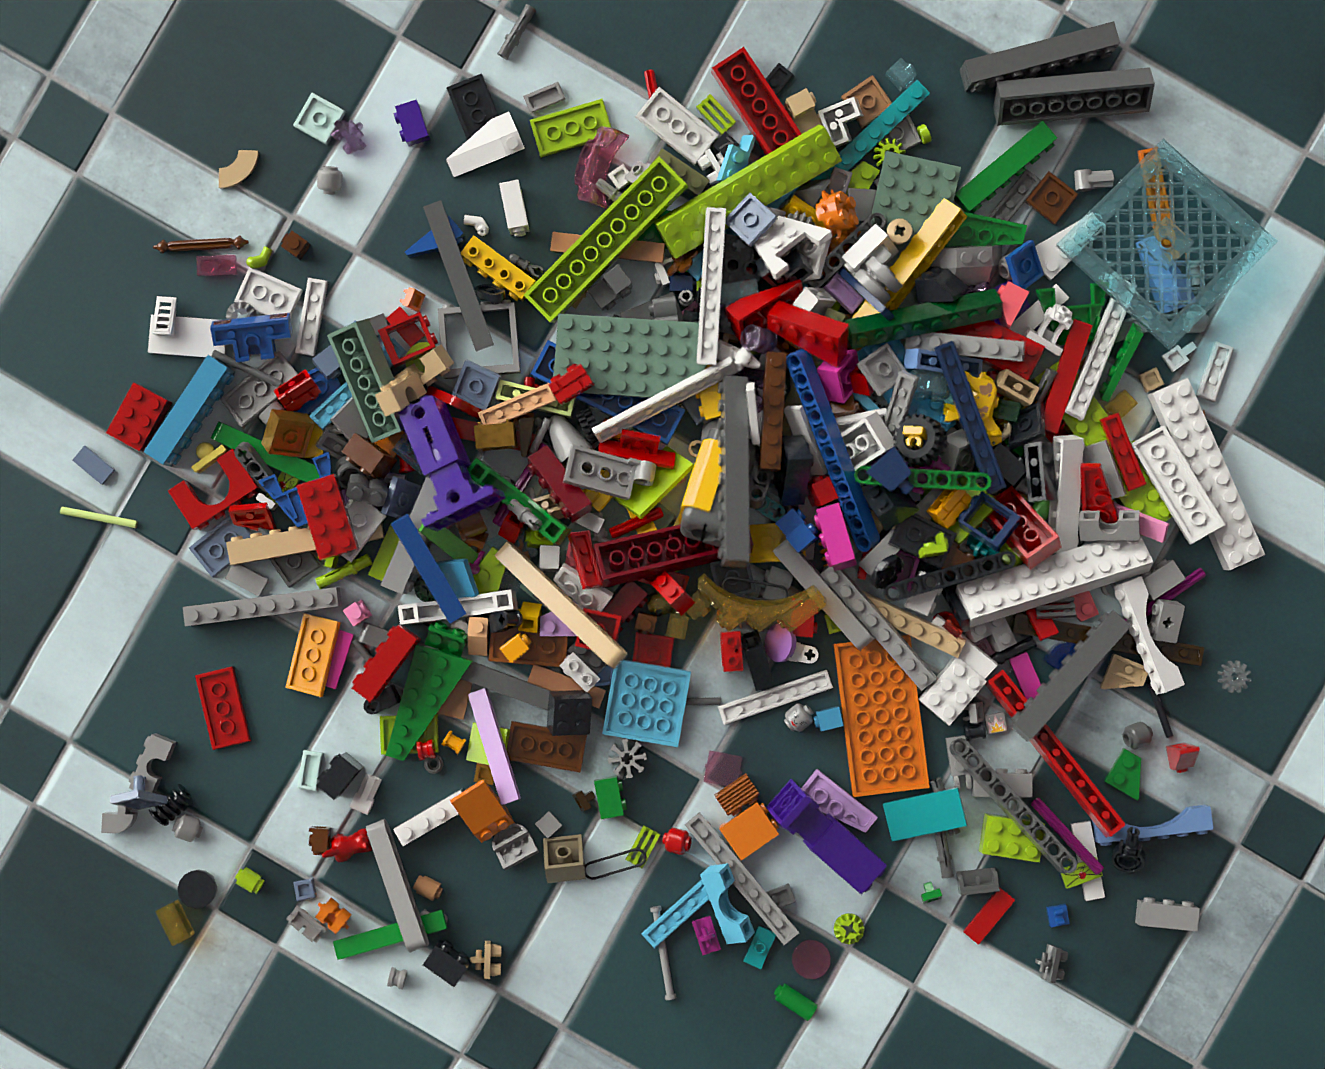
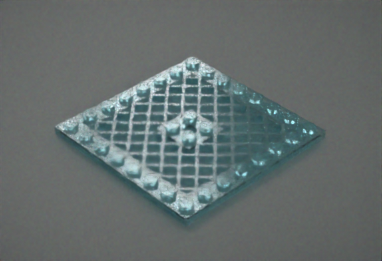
M1163 138L1056 244V247L1170 350L1278 241ZM1159 174H1169V182H1159ZM1155 175V182H1148ZM1173 176H1174L1179 182H1173ZM1160 187H1169V195H1160ZM1173 187H1183V195H1174ZM1142 188V196H1134ZM1146 188H1155L1156 195L1146 196ZM1187 189L1194 195H1187ZM1160 200H1170V208H1160ZM1174 200H1183L1184 208H1174ZM1188 200H1197V208H1188ZM1133 201H1142V209H1133ZM1146 201H1156V208L1147 209ZM1201 201H1202L1208 208H1202V203H1201ZM1127 202L1129 203V209H1121ZM1160 213H1170V219L1165 217L1161 221ZM1174 213H1184V221H1175ZM1188 213H1198V221H1188ZM1202 213H1211L1212 221H1202ZM1119 214H1129V222H1119ZM1133 214H1143V222H1133ZM1147 214H1156L1157 222H1147ZM1115 215V222H1108ZM1216 215L1223 221H1216ZM1177 226H1184V232ZM1189 226H1198V234H1189ZM1202 226H1212V234H1203ZM1216 226H1226V234H1217ZM1106 227H1116V235H1106ZM1120 227H1129L1130 235H1120ZM1133 227H1143V235H1134ZM1147 227H1155V228L1147 235ZM1102 228V235H1095ZM1230 228H1232L1237 234H1230ZM1164 239L1169 240L1171 247H1163L1161 241ZM1192 239H1199V247H1191L1194 244ZM1203 239H1212L1213 247H1203ZM1217 239H1226V247H1217ZM1231 239H1240V247H1231ZM1092 240H1102V249H1093ZM1106 240H1116V248H1106ZM1120 240H1130V248H1120ZM1134 240H1142L1138 244L1141 248H1134ZM1190 252H1199V261H1190ZM1203 252H1213V260H1204ZM1217 252H1227V260H1218ZM1231 252H1239V253L1231 260ZM1095 253H1103V260ZM1107 253H1116L1117 261L1107 262ZM1120 253H1130V261H1121ZM1134 253H1144V261H1134ZM1185 253L1186 261H1177ZM1148 255H1150L1155 261H1148ZM1190 265H1200V274H1190ZM1204 265H1213L1214 274H1204ZM1218 265H1226V266L1218 273ZM1109 266H1117V273ZM1121 266H1131V275H1121ZM1135 266H1144L1145 274H1135ZM1148 266H1158V274H1149ZM1172 266V274H1163L1162 267L1167 271ZM1176 266H1186V274H1176ZM1204 278H1213L1205 286ZM1124 279H1131V286ZM1135 279H1145V288H1135ZM1149 279H1159V287L1149 288ZM1163 279H1172L1173 287H1163ZM1177 279H1186V287H1177ZM1191 279H1200V287H1191ZM1138 292H1145V299ZM1149 292H1159V301H1150ZM1163 292H1173V301H1163ZM1177 292H1187V300H1177ZM1191 292H1199V293L1191 300ZM1153 305H1159L1160 312L1157 311L1153 307ZM1164 305H1173L1174 314H1164ZM1178 305H1186V306L1178 313Z

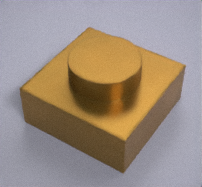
M477 763L474 782H479L483 779L487 784L493 785L494 779L490 766Z

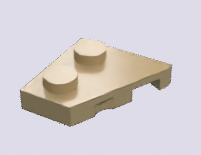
M1112 654L1100 688L1144 686L1148 673L1143 665Z

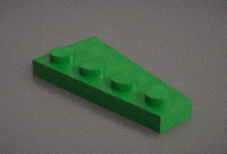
M964 212L967 218L945 247L1023 244L1027 225Z

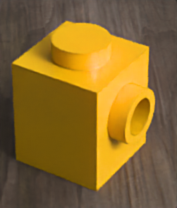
M523 602L521 609H518L522 614V624L518 627V631L537 633L540 617L542 616V604Z

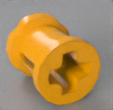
M449 731L441 745L448 746L458 755L467 740H462L455 736L452 731Z

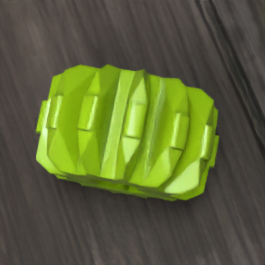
M888 138L885 139V144L880 141L878 143L880 148L874 149L877 155H874L873 159H880L876 165L880 166L883 164L885 151L890 150L904 155L906 150H899L903 144L900 143L896 146V139H893L891 144Z

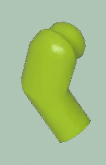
M264 246L260 255L247 258V266L252 269L266 266L273 250Z

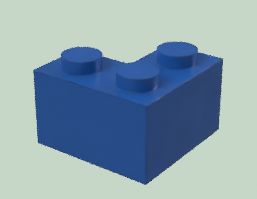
M792 508L775 524L786 535V539L798 553H803L820 538L817 535L819 531L813 524H808L804 520L807 517L800 509Z

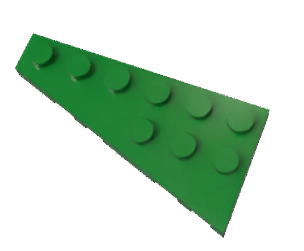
M419 644L416 645L385 756L402 761L406 759L473 660Z

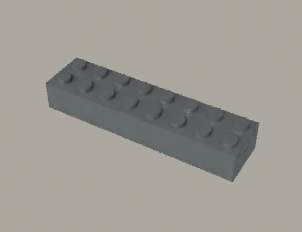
M1113 21L965 60L960 69V74L965 92L971 91L976 93L983 90V87L990 86V88H995L997 81L1018 80L1024 76L1032 78L1037 76L1039 72L1045 71V74L1056 71L1058 67L1063 66L1064 69L1073 67L1074 63L1082 62V64L1089 63L1096 57H1100V59L1108 58L1111 56V53L1116 51L1115 49L1119 46L1120 40L1115 22Z
M1150 67L997 81L994 114L997 126L1150 112L1155 82Z

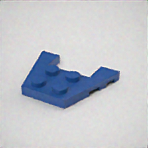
M330 452L312 458L320 476L319 478L332 475ZM276 474L259 480L260 485L264 487L297 527L308 524L297 487L283 492Z

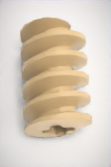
M895 219L888 225L886 234L893 244L900 245L911 237L912 227L904 219ZM896 227L898 229H903V232L901 233L902 236H900L899 234L895 235L894 232L896 231Z

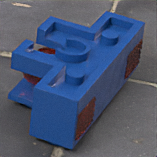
M290 313L212 321L210 326L213 346L233 344L236 362L250 361L251 355L261 354V360L275 358L276 346L274 339L291 338L292 335Z

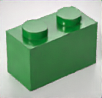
M617 775L595 779L594 785L601 819L624 815L627 805L625 798L621 799L620 791H624L622 779L618 780Z

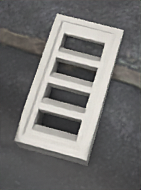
M157 296L152 334L174 336L177 298ZM162 302L171 303V307L161 306ZM161 310H170V314L161 313ZM160 318H169V321H160ZM160 325H168V329L160 328Z

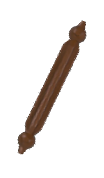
M240 235L235 239L180 240L169 243L162 240L157 245H154L153 249L159 250L161 254L168 250L174 252L227 249L234 246L237 249H241L244 245L249 244V240L243 239Z

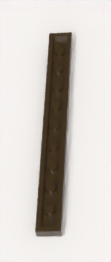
M1014 614L1013 633L1038 637L1027 615ZM1053 620L1059 633L1047 639L1077 644L1080 640L1083 642L1088 637L1086 633L1092 627ZM1125 633L1110 649L1140 655L1136 649L1134 637L1129 633ZM1153 639L1156 647L1169 661L1197 666L1202 665L1204 647Z

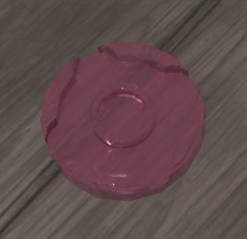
M806 940L795 947L792 954V963L799 975L806 979H816L822 977L828 970L830 954L821 942Z

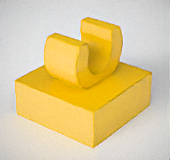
M904 426L903 434L907 437L906 444L912 447L913 441L917 440V446L922 448L923 440H927L925 428Z

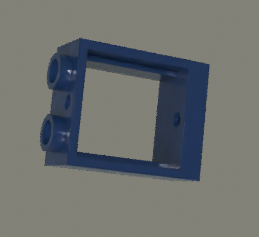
M981 491L979 495H975L972 498L971 506L968 510H963L958 518L959 527L998 553L1021 523V516ZM983 504L1008 519L993 540L968 524Z

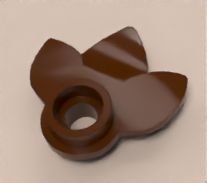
M694 248L677 259L672 256L674 262L669 267L667 275L672 276L677 271L680 273L686 272L692 266V258L698 254V250Z

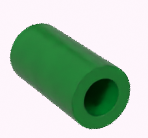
M786 983L783 986L779 985L774 992L777 1002L806 1021L810 1020L817 1009L818 1004Z

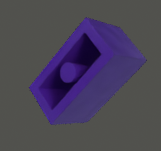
M417 99L395 106L396 112L393 114L396 123H400L402 130L399 131L402 142L406 141L408 146L430 140Z

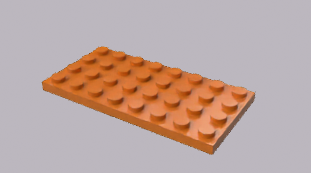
M901 635L912 648L910 635ZM874 639L861 651L852 642L833 644L852 796L859 797L930 788L917 685L877 639Z

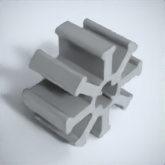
M623 738L624 750L622 751L614 743L611 746V751L614 750L619 756H609L608 764L620 762L613 772L619 775L620 770L625 766L627 769L626 778H632L631 766L633 765L641 773L644 765L641 766L635 760H646L647 755L646 752L641 754L634 753L638 747H641L639 741H636L630 750L628 749L629 739ZM625 753H630L629 756L632 755L633 757L629 763H626V760H622Z

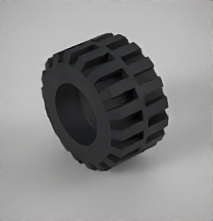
M912 414V417H905V422L900 421V427L895 429L897 435H893V440L896 441L894 447L898 449L897 451L904 460L916 465L925 466V464L931 465L932 460L937 462L939 455L943 456L945 452L942 450L947 448V444L944 442L948 438L944 435L946 430L941 427L942 424L923 414ZM904 426L925 428L927 442L924 447L915 450L913 443L912 447L906 444L907 437L903 434Z

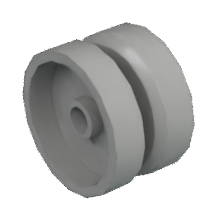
M872 256L866 262V267L872 274L869 275L864 269H859L853 276L879 302L885 305L891 297L884 288L887 286L893 293H897L903 285L883 263L881 264Z

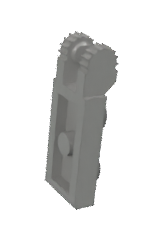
M965 735L945 738L954 788L958 787L959 791L961 785L958 776L965 775V785L967 789H972L971 776L951 754L949 747L958 738L966 739ZM958 742L955 744V749L961 753L964 751V746Z

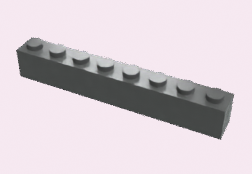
M1114 610L1110 613L1105 612L1098 621L1101 623L1097 627L1093 626L1086 633L1088 636L1084 642L1080 640L1073 648L1076 651L1072 655L1068 654L1061 661L1063 666L1059 670L1056 668L1048 676L1051 678L1047 684L1043 682L1036 690L1038 694L1034 698L1030 697L1024 703L1026 708L1022 712L1018 711L1011 718L1013 722L1010 727L1027 742L1032 740L1131 627Z

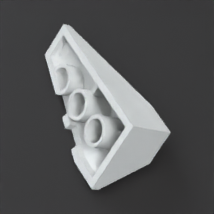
M507 112L487 122L446 160L453 176L456 177L524 149V145L510 113Z

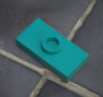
M758 925L743 962L761 969L776 936L775 933Z

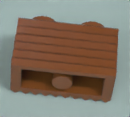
M746 773L714 794L728 816L730 814L733 816L737 815L742 811V806L747 803L748 805L753 804L758 800L757 796L760 795Z

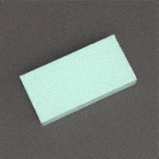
M303 750L297 788L317 791L318 787L316 785L319 782L317 778L321 771L322 752Z

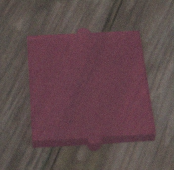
M709 750L707 764L704 765L706 770L703 781L728 786L737 780L739 774H741L742 756Z

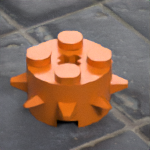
M831 189V195L823 190L821 192L822 199L816 204L818 221H823L826 229L832 232V236L837 234L841 238L842 232L848 237L850 235L849 229L859 223L854 208L856 207L854 198L852 196L848 197L842 191L834 193L833 189Z

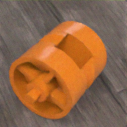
M330 898L326 904L319 902L320 911L315 916L316 919L322 924L327 923L328 929L335 934L341 928H349L347 920L352 915L345 908L340 909L339 903L333 898Z

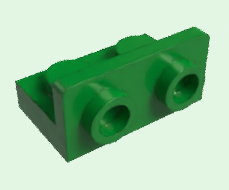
M432 622L428 629L429 632L425 645L461 657L468 634L460 628H449L443 622Z

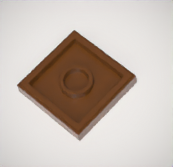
M1048 171L1025 200V203L1055 225L1079 194Z

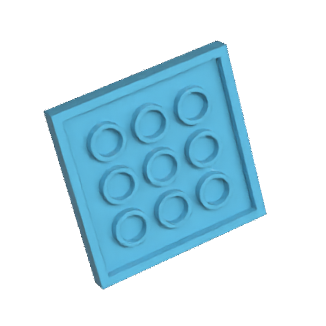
M623 659L613 669L602 734L678 747L691 671Z

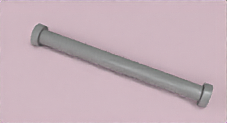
M661 906L650 908V911L653 912L654 922L661 916ZM664 940L658 947L666 989L665 1000H672L677 997L673 990Z

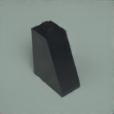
M755 630L741 634V643L755 690H767L774 686V682L759 632Z

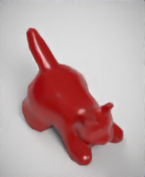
M366 828L360 829L349 836H344V834L334 835L330 840L331 849L326 850L322 857L329 858L334 856L337 862H345L354 854L372 851Z

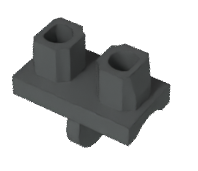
M1047 944L1046 952L1042 953V958H1036L1035 963L1040 964L1039 972H1042L1041 978L1048 980L1050 983H1056V980H1063L1064 969L1058 967L1060 961L1066 962L1068 952L1052 944Z

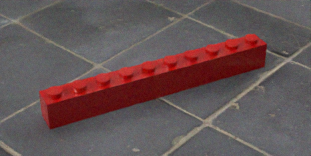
M1004 670L998 672L985 683L1011 718L1018 711L1022 712L1026 708L1024 703L1027 699ZM1045 724L1030 742L1103 835L1111 837L1126 824L1047 724Z

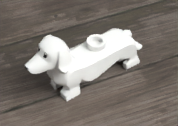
M718 339L717 361L720 362L731 357L737 371H741L743 367L757 369L761 365L750 353V347L739 349Z

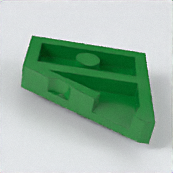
M1123 748L1104 781L1133 799L1138 800L1141 758Z

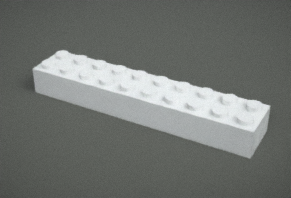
M1189 379L1180 380L1148 394L1147 396L1160 426L1164 425L1225 524L1208 534L1223 570L1234 569L1265 555Z
M1141 535L1140 540L1132 542L1125 540H1115L1112 542L1097 541L1049 556L1031 570L1023 564L959 584L956 587V594L970 618L971 628L1150 571L1153 560Z

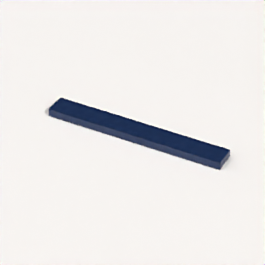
M952 340L934 347L979 473H985L991 479V485L986 489L987 494L1006 488L954 341ZM981 476L984 487H986L987 479Z

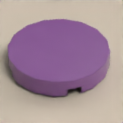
M775 624L766 633V654L775 662H786L789 657L793 656L796 649V636L791 631L793 629L787 624Z

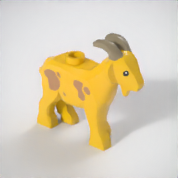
M985 371L981 372L978 378L965 372L992 446L997 445L1008 438L1012 431L1011 424L1004 423V429L1001 432L992 418L993 410L997 407L999 398L996 396L997 387L993 379L987 376ZM945 403L942 413L946 415L944 422L949 423L954 420H960L955 405Z

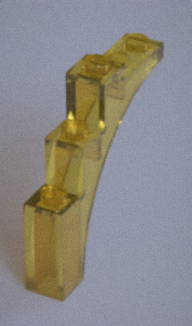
M705 574L698 578L699 591L704 596L707 594L711 599L712 606L716 610L719 609L717 611V623L729 632L746 619L748 624L759 632L775 620H777L781 628H786L789 632H792L827 605L826 598L814 584L804 591L787 598L753 600L727 592L716 585Z

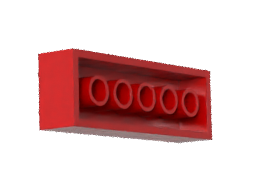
M742 47L712 67V75L751 134L756 137L755 140L765 155L802 134L745 47Z
M991 320L933 332L1026 342L1024 361L968 357L981 359L983 364L997 371L1008 369L1027 381L1032 377L1045 351L1044 345Z

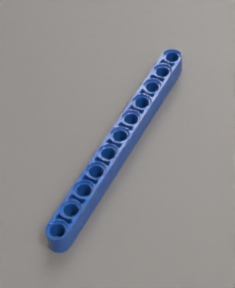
M799 349L787 356V366L830 479L839 497L838 500L855 544L860 551L867 552L880 542V535L866 498L863 495L861 485L855 479V469L812 356L808 351Z

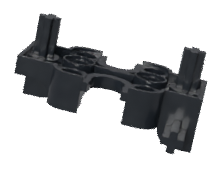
M724 234L720 302L723 298H728L731 303H734L740 298L746 297L740 291V285L744 280H760L761 274L755 262L757 260L753 259L754 256H760L753 245L750 247L739 236ZM732 259L738 263V267L734 271L729 270L727 267L728 262ZM750 263L755 265V272L753 274H749L746 270L747 265ZM699 288V290H697L696 293V304L699 308L701 301V288ZM720 305L718 332L736 335L731 327V322H728L726 309H723ZM684 310L682 321L699 323L700 312Z

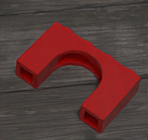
M234 449L216 459L227 475L230 484L226 498L215 505L205 504L199 499L190 483L185 480L168 490L193 530L199 529L201 531L210 525L208 522L214 518L218 520L225 516V511L230 506L242 505V500L245 498L251 499L258 494L259 486L235 457Z

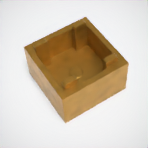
M271 409L261 444L268 454L304 458L315 423L307 413Z
M506 419V423L483 425L481 422H478V425L474 426L475 444L479 452L518 448L516 425L509 421V419Z

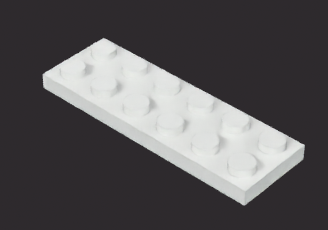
M1164 425L1131 443L1138 461L1189 544L1225 525Z

